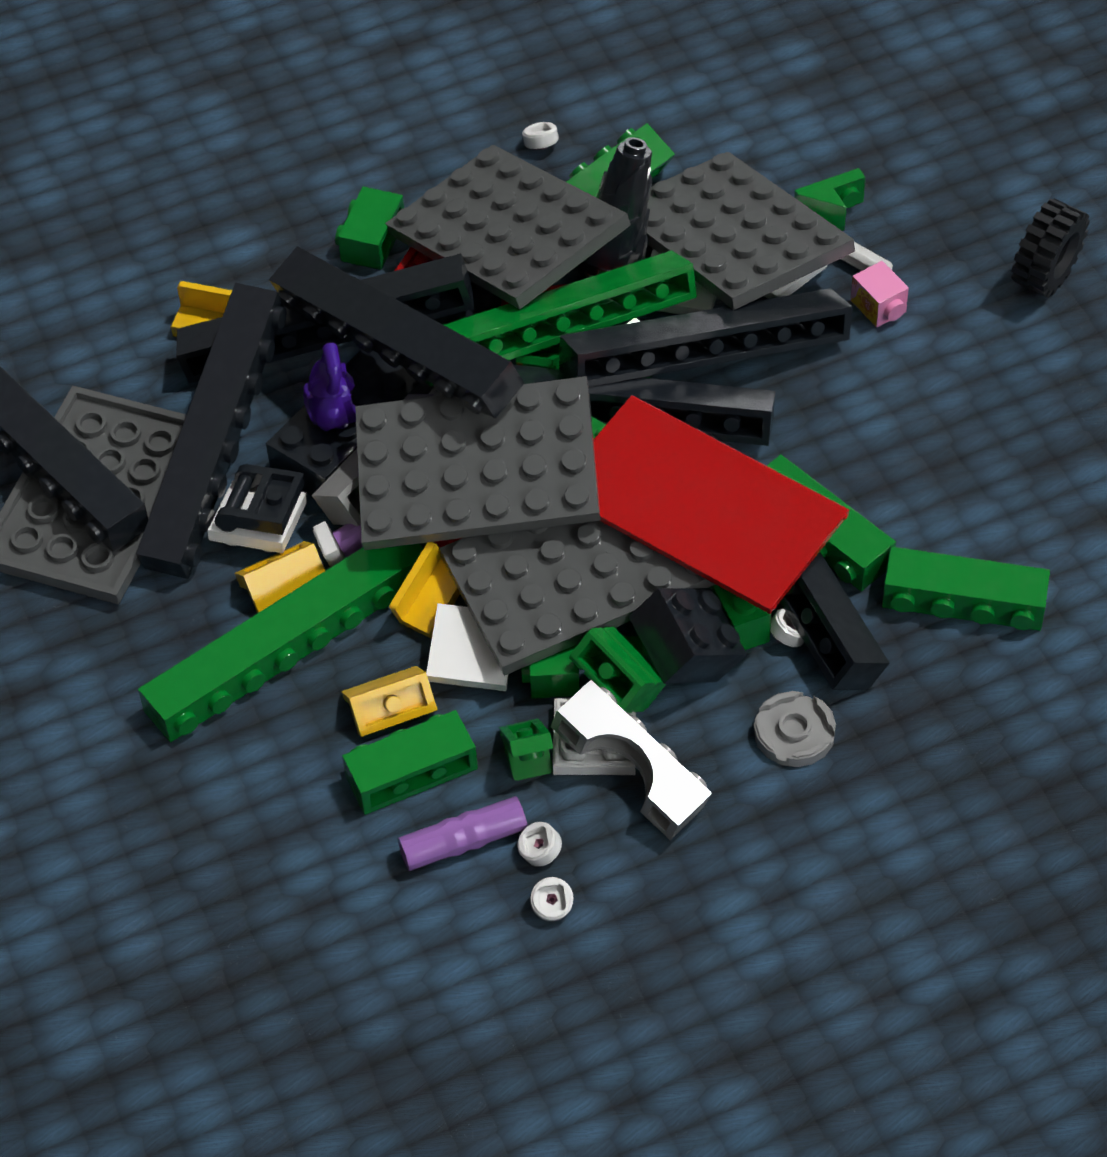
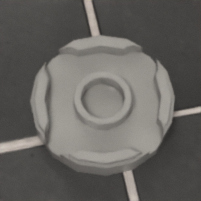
M797 691L778 693L766 700L756 715L754 736L757 747L767 758L780 765L791 767L812 765L824 758L834 743L836 722L833 713L823 700L815 696L812 699L808 696H803V692Z

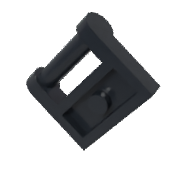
M251 464L240 465L234 479L236 483L225 507L219 509L215 517V525L225 532H232L236 528L283 535L305 485L304 473ZM258 485L248 509H241L249 490Z

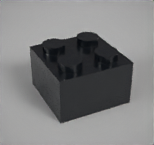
M658 588L629 616L664 684L718 682L747 655L740 642L738 632L731 626L721 608L720 599L713 593L712 589Z

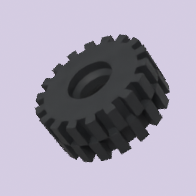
M1051 198L1047 203H1044L1041 206L1040 212L1037 211L1034 215L1032 224L1028 225L1025 230L1027 233L1018 245L1020 249L1015 254L1014 260L1016 262L1011 270L1013 272L1011 275V279L1014 280L1013 282L1047 298L1050 295L1053 296L1056 293L1057 287L1060 288L1064 283L1065 277L1068 278L1071 273V267L1073 264H1076L1079 258L1077 255L1084 246L1083 240L1088 234L1089 215L1055 198Z

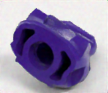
M326 343L322 348V358L315 363L309 377V382L304 385L303 397L306 411L312 423L318 425L324 431H329L335 428L344 429L350 423L355 422L356 410L355 405L351 401L350 393L355 387L353 377L346 371L345 363L340 362L338 346L335 343Z

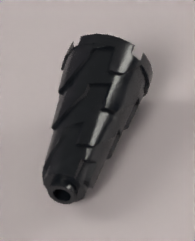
M630 137L617 146L612 161H610L608 170L603 173L596 198L627 213L631 225L578 265L583 271L592 276L598 275L599 270L607 272L646 259L648 235L646 233L650 209L647 207L652 185L650 173L652 151L642 139Z

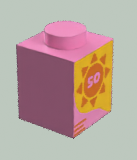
M880 261L852 276L850 301L877 328L889 321L897 320L906 313L909 287L883 261Z

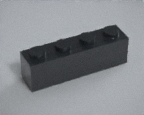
M819 552L780 603L833 690H869L890 663L821 552Z

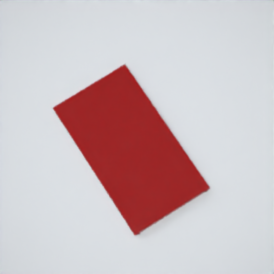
M633 395L626 400L624 405L594 438L600 521L769 614L777 608L779 602L849 515V509Z

